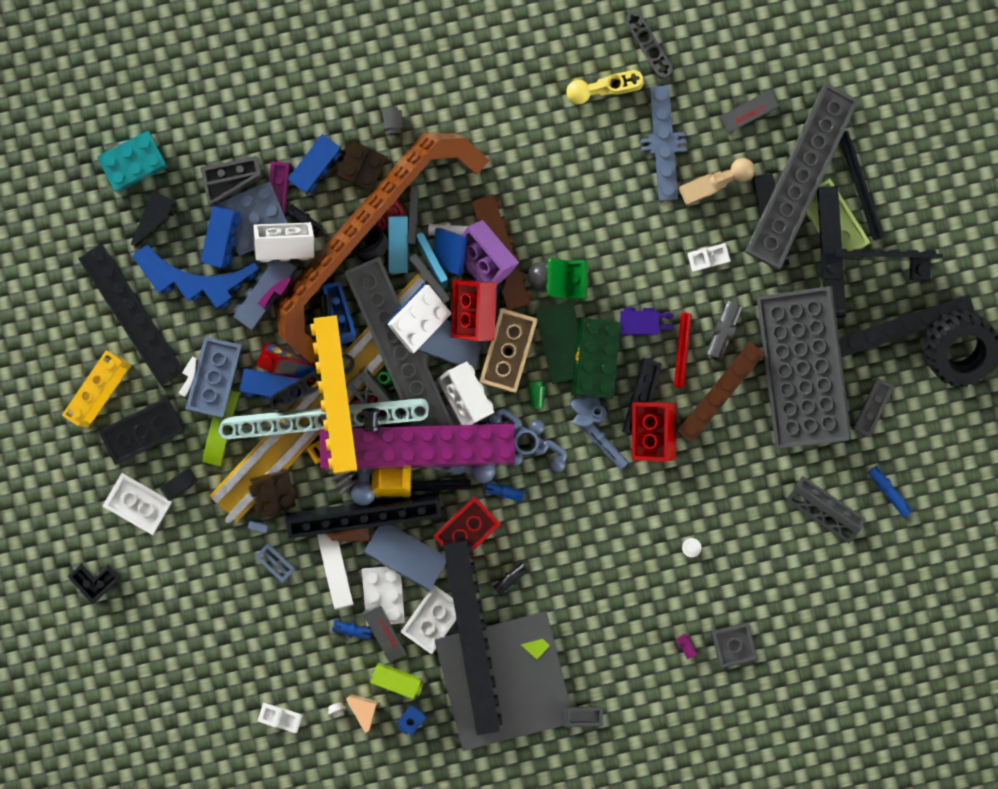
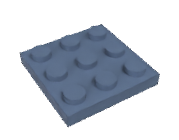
M270 181L217 203L218 206L241 211V223L237 227V241L235 244L240 257L255 251L253 225L288 223Z

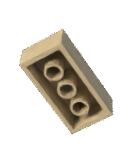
M500 309L495 326V339L490 343L479 382L481 384L516 394L538 321L537 318ZM505 349H512V354L506 355Z

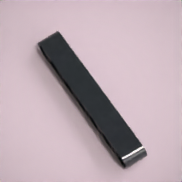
M837 186L818 187L817 189L821 256L828 254L827 251L842 249ZM842 260V279H822L823 287L832 286L836 318L846 317Z

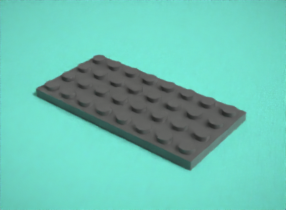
M832 286L758 296L757 305L763 352L765 353L764 360L776 449L852 440Z

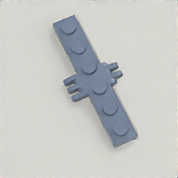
M669 86L650 87L653 134L648 135V139H641V144L649 143V146L641 147V151H649V154H655L658 200H678L675 153L687 152V147L679 148V145L687 144V140H679V137L686 136V132L673 133Z

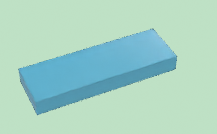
M407 215L388 216V273H408Z
M422 232L417 234L416 244L434 278L443 289L447 288L448 279L426 237Z

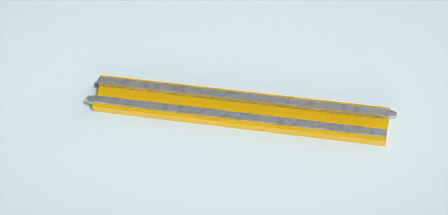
M419 274L397 295L401 307L425 283ZM368 327L342 354L352 356L355 363L354 369L345 375L348 404L356 395L347 386V383L359 374V370L366 366L376 376L385 366ZM343 359L344 369L351 366L350 360ZM362 379L353 384L357 390H363L366 386ZM318 381L311 388H315L318 385ZM317 391L295 404L289 411L321 408V401L324 400V395ZM320 416L319 419L323 422V420H327V417ZM303 417L300 419L304 424L310 423L308 418ZM287 419L281 420V423L285 426L291 424ZM319 430L265 436L209 495L229 513L225 522L230 523L233 520L239 522L253 507L255 499L251 497L249 492V486H251L250 479L288 469L302 455L306 448L320 435Z

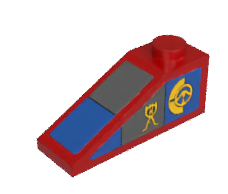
M267 342L262 348L256 366L271 373L301 379L316 370L315 362L311 364L304 357L270 342ZM311 378L308 381L314 382L315 379Z

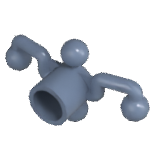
M499 409L495 414H491L488 417V424H502V416L514 423L516 451L515 464L512 466H519L522 463V455L533 453L542 455L550 448L559 455V457L551 460V469L555 472L564 470L567 452L551 440L543 441L537 436L545 429V425L541 420H533L530 423V430H527L521 425V420L506 409ZM523 435H529L534 440V446L529 451L522 450L518 445L519 438Z

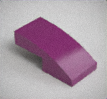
M287 277L275 284L264 294L258 304L266 309L276 293L282 297L284 296L293 280Z

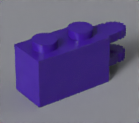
M631 307L620 311V335L658 336L659 330H674V325H659V318L671 319L674 318V313H659V311H655V308H643V311H635L636 308Z

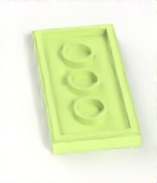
M830 178L819 185V187L835 186ZM816 191L806 214L820 235ZM839 193L842 249H847V251L862 249L870 244V241Z

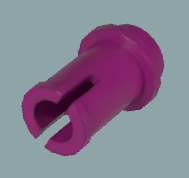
M685 633L676 638L678 641L676 644L680 645L686 659H690L698 653L690 641L691 637Z

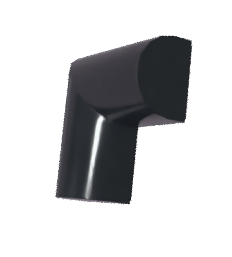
M81 563L67 576L92 604L96 603L122 579L118 571L110 564L94 577Z

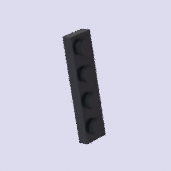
M642 358L622 432L632 435V402H652L662 363Z

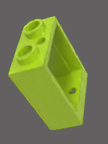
M378 662L370 681L372 684L412 699L415 698V695H420L424 685L420 683L422 678Z

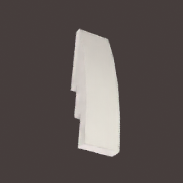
M319 534L317 536L334 609L353 606L339 541H332L326 534Z

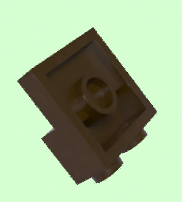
M352 140L350 144L347 143L345 145L343 161L339 160L336 165L337 177L372 192L388 157Z
M287 469L250 479L251 486H249V492L251 497L255 499L253 510L255 515H259L261 519L280 514L279 511L296 507L290 475Z

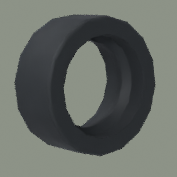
M374 225L352 251L357 259L362 262H368L377 257L381 258L388 249V239L382 229ZM371 237L379 238L372 248L366 250L359 249L366 239Z
M188 468L169 480L160 490L166 499L171 501L193 486L198 479L191 469Z

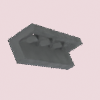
M366 366L359 370V374L347 383V386L363 404H368L367 395H376L378 402L395 401ZM362 379L366 384V391L357 390L353 384ZM402 408L396 410L400 415L405 414ZM410 422L393 423L400 424L402 427H412ZM381 424L382 427H389L387 424Z
M804 476L799 479L795 488L786 499L787 502L847 543H850L858 534L866 520ZM797 493L803 497L804 501L799 502L793 497ZM810 506L818 507L820 512L812 511ZM826 517L834 518L836 523L828 522ZM842 528H848L853 532L849 536L842 531Z

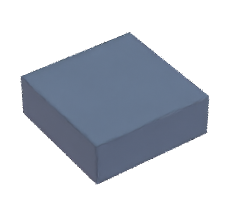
M250 521L248 529L268 533L269 525Z

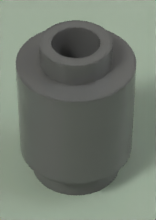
M387 107V111L383 112L384 130L387 132V135L402 134V110H398V107Z

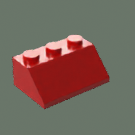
M453 280L451 338L472 341H493L495 339L496 282Z
M632 402V460L665 462L676 460L677 402Z

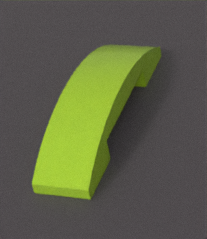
M231 390L224 419L234 417L240 392ZM213 417L202 462L221 467L227 439L222 438L219 434V427L223 419ZM225 425L224 429L230 431L231 426Z

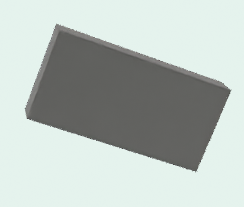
M564 707V726H603V707Z

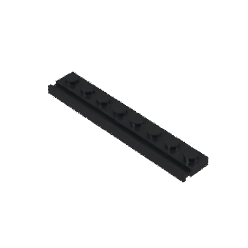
M100 243L79 257V261L159 384L163 386L182 374L184 369L103 244Z

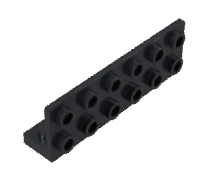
M835 249V251H827L828 254L821 256V279H842V260L909 261L910 280H931L930 260L943 258V254H936V250H926L925 252H919V250H907V252L889 250L883 252V249H873L871 251H865V249H853V251Z

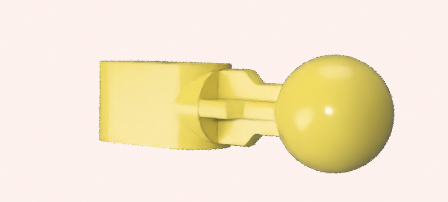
M632 70L598 79L596 83L587 84L583 80H575L568 85L566 93L572 103L583 104L590 98V95H618L638 91L643 87L644 79L639 71ZM633 77L637 78V84H633ZM623 79H626V83L628 86L625 87V82ZM615 80L621 82L620 87L617 89L611 87L612 82Z

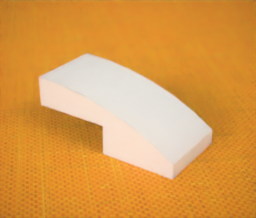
M726 243L687 253L692 272L731 262Z
M193 356L182 372L188 376V379L179 391V394L186 398L189 396L198 359Z
M263 703L258 722L297 733L303 715Z

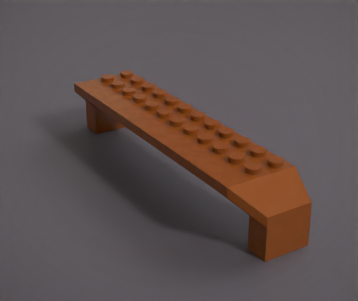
M423 133L289 286L284 296H281L273 306L279 336L311 364L318 358V354L314 355L313 343L317 342L305 333L304 305L431 159L454 158L466 170L476 175L484 168L490 160L465 137L456 133Z

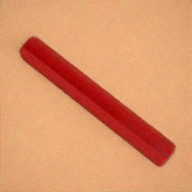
M682 312L680 318L674 387L683 388L685 385L691 313Z

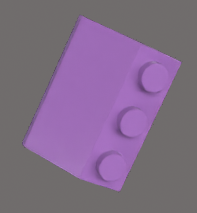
M483 220L468 226L462 236L467 237L464 266L477 281L496 282L498 285L518 265L519 262Z

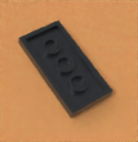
M168 397L99 430L114 465H118L185 432Z

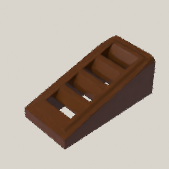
M368 528L326 533V536L332 541H370Z

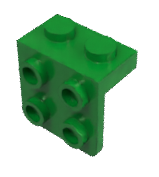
M549 258L546 267V291L548 297L587 299L588 261H568Z

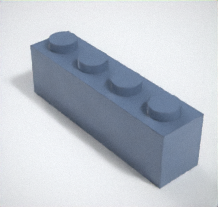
M279 259L269 261L267 263L268 269L265 273L261 272L255 281L258 283L254 288L250 287L244 296L246 299L243 304L239 303L234 309L235 315L233 317L252 331L256 329L279 295L275 294L266 309L258 304L260 299L271 287L287 277L291 279L298 270L297 267L288 261H280Z

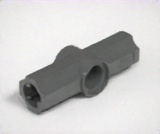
M731 301L726 302L721 318L718 319L712 335L714 336L707 350V355L719 360L723 359L728 343L731 342L737 327L735 325L743 306Z

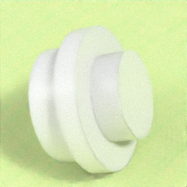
M686 539L683 542L682 551L688 557H696L701 552V544L697 539Z
M342 702L333 704L328 707V715L333 716V718L341 717L347 708Z

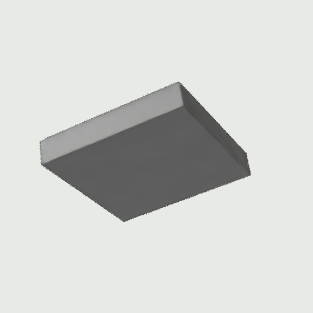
M749 622L711 631L720 669L758 660Z

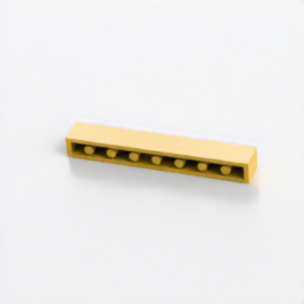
M337 315L313 318L314 324H310L312 336L316 335L317 342L313 343L314 355L318 354L319 362H315L317 374H321L322 381H318L319 393L324 395V400L321 401L322 412H326L327 420H323L324 432L328 431L329 439H326L327 451H331L332 458L328 459L329 470H333L334 475L357 472Z

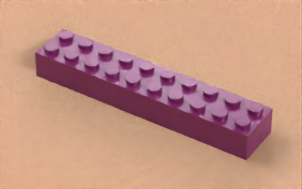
M514 424L380 427L377 431L352 428L357 470L515 464ZM319 429L321 471H331L329 470L328 459L332 458L331 451H327L326 439H329L328 431L324 432V429Z

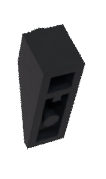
M153 191L133 236L131 245L138 247L166 223L170 216H174L177 210L176 201Z

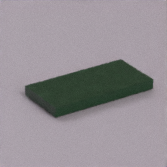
M573 301L535 309L552 384L572 380L578 323Z

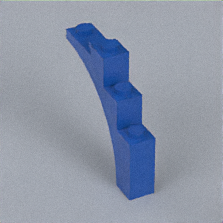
M148 244L132 255L159 294L169 293L174 289L173 285L176 284L187 301L190 302L192 300L195 302L205 292L217 309L222 308V310L232 304L231 300L234 298L230 292H236L241 289L243 282L246 280L252 281L259 275L258 272L261 271L254 262L242 270L227 275L198 276L183 272L169 265Z

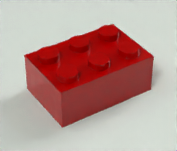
M474 496L433 537L443 548L444 542L467 539V543H471L472 551H474L501 523Z

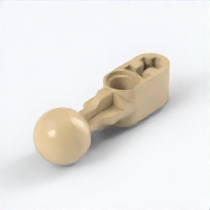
M740 158L734 161L730 170L724 173L719 171L714 174L705 175L679 187V191L687 206L719 192L720 189L727 186V183L734 180L742 183L750 181L754 177L755 166L749 159Z

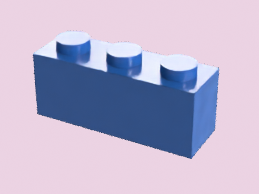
M322 134L289 176L288 181L306 195L309 192L313 193L319 185L317 183L321 177L325 178L329 173L330 169L328 167L331 163H336L341 157V147Z
M223 206L212 207L200 262L220 268L228 267L233 259L232 249L237 241L236 231L241 223V211Z
M341 282L322 285L321 295L326 294L330 296L331 316L337 315L340 343L345 344L355 341L356 331Z
M244 368L240 391L244 392V396L255 398V395H261L263 400L270 401L274 394L300 379ZM292 389L290 395L293 398H298L300 389Z

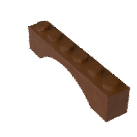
M494 194L472 201L477 221L483 220L520 263L517 252L513 253L511 248L514 245L511 234L507 235L505 227H508L505 216L501 217L499 209H502L499 198L495 199ZM518 266L506 277V283L502 291L507 310L509 311L530 305L529 300L532 299L529 288L525 289L523 283L526 281L523 270L519 271Z
M748 342L676 432L691 444L765 353L751 342Z

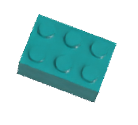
M149 131L97 156L116 193L168 168Z

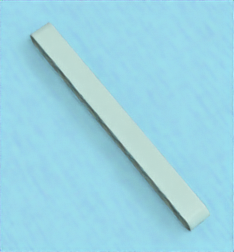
M421 398L349 405L352 427L364 425V418H360L358 413L362 412L365 408H378L387 413L385 416L378 415V425L421 421L427 418L429 412L428 402ZM418 406L424 407L425 411L419 413L415 410V408ZM321 408L227 417L221 422L219 434L224 439L318 431L319 429H324V424L319 417L326 416V412H322ZM398 408H403L406 411V413L400 415L396 412V410ZM303 417L308 418L310 423L304 424L300 419ZM287 419L291 424L285 426L281 423V420ZM268 421L271 427H264L262 422ZM249 423L252 429H245L243 424ZM230 425L233 431H226L224 426Z

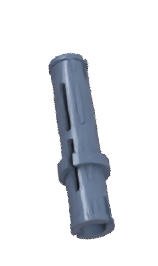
M593 423L589 427L581 428L593 440L592 443L594 445L597 444L619 470H622L629 463L605 437L606 434L604 432L601 433Z

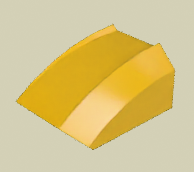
M412 468L373 469L371 491L375 493L377 498H411Z

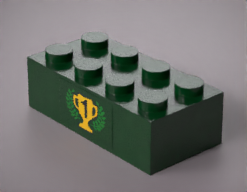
M592 318L579 319L571 395L606 400L613 399L621 322Z

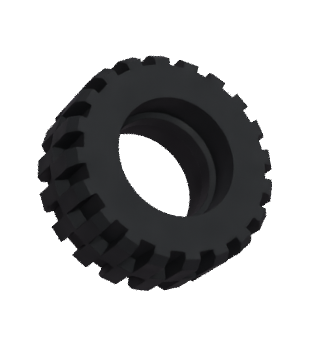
M956 310L951 311L949 316L947 314L942 315V319L940 321L936 320L933 323L934 327L928 329L926 333L928 338H924L923 345L926 348L923 349V355L926 357L927 365L942 382L949 383L954 387H957L958 384L961 387H968L970 383L972 386L978 384L980 379L984 381L988 378L986 375L989 372L993 373L995 370L994 365L998 364L997 332L984 317H981L976 312L970 313L968 310H962L959 313ZM967 335L976 336L975 350L968 358L958 362L947 360L949 347L955 340Z

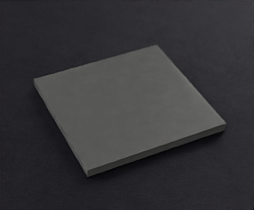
M547 611L486 626V631H483V637L488 638L489 650H486L487 657H491L493 666L492 669H489L490 676L495 677L496 687L493 688V694L498 695L499 706L496 707L497 714H501L503 725L499 726L500 731L481 735L476 733L459 633L434 639L463 751L564 726V707L571 706ZM544 639L550 646L538 659L521 646L524 643Z

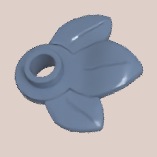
M577 398L570 402V406L577 413L572 422L576 426L589 427L592 423H601L606 418V410L600 405L598 398ZM598 411L600 415H595L594 412Z

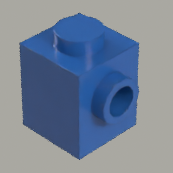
M411 704L398 720L397 724L400 725L398 729L406 735L408 733L412 735L427 715L414 704Z

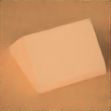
M351 694L346 700L366 733L371 728L378 701Z

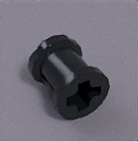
M363 409L364 425L362 429L365 431L379 430V409Z

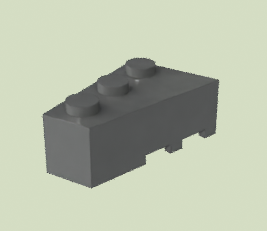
M257 156L200 168L210 208L263 178L260 161Z

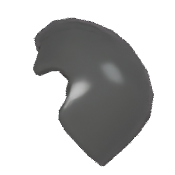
M541 261L534 263L529 268L528 280L534 290L545 293L547 292L546 267L548 263Z

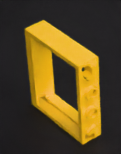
M106 350L62 416L77 426L90 428L132 364L119 355ZM106 356L112 358L109 363L104 361Z

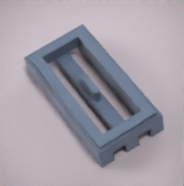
M269 543L255 556L282 583L296 570ZM269 549L290 570L287 572L266 550ZM263 554L285 575L283 577L280 576L260 556Z

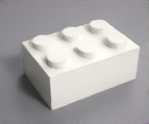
M311 222L253 225L256 260L269 262L275 259L289 261L290 259L309 260L314 258V235Z
M468 361L448 370L437 378L460 425H474L494 413L493 404L485 396L484 387L476 379L475 370L469 365Z

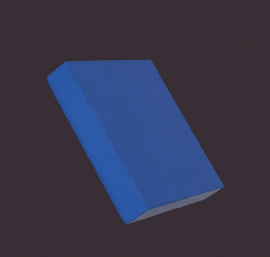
M436 228L433 252L443 270L456 275H462L467 237L443 228Z

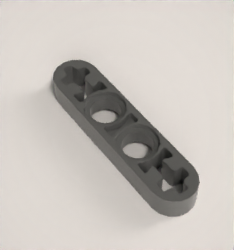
M635 11L630 12L625 21L627 28L655 74L661 79L668 78L672 72L671 63L642 15ZM632 16L639 18L637 21L639 27L644 26V28L639 29L636 33L634 32L637 29L636 25L629 23ZM641 32L649 34L647 42L639 40L638 35ZM655 48L659 51V56L651 58L648 51ZM663 58L664 60L661 61L663 67H668L667 74H664V72L660 73V65L658 63L654 65V62Z

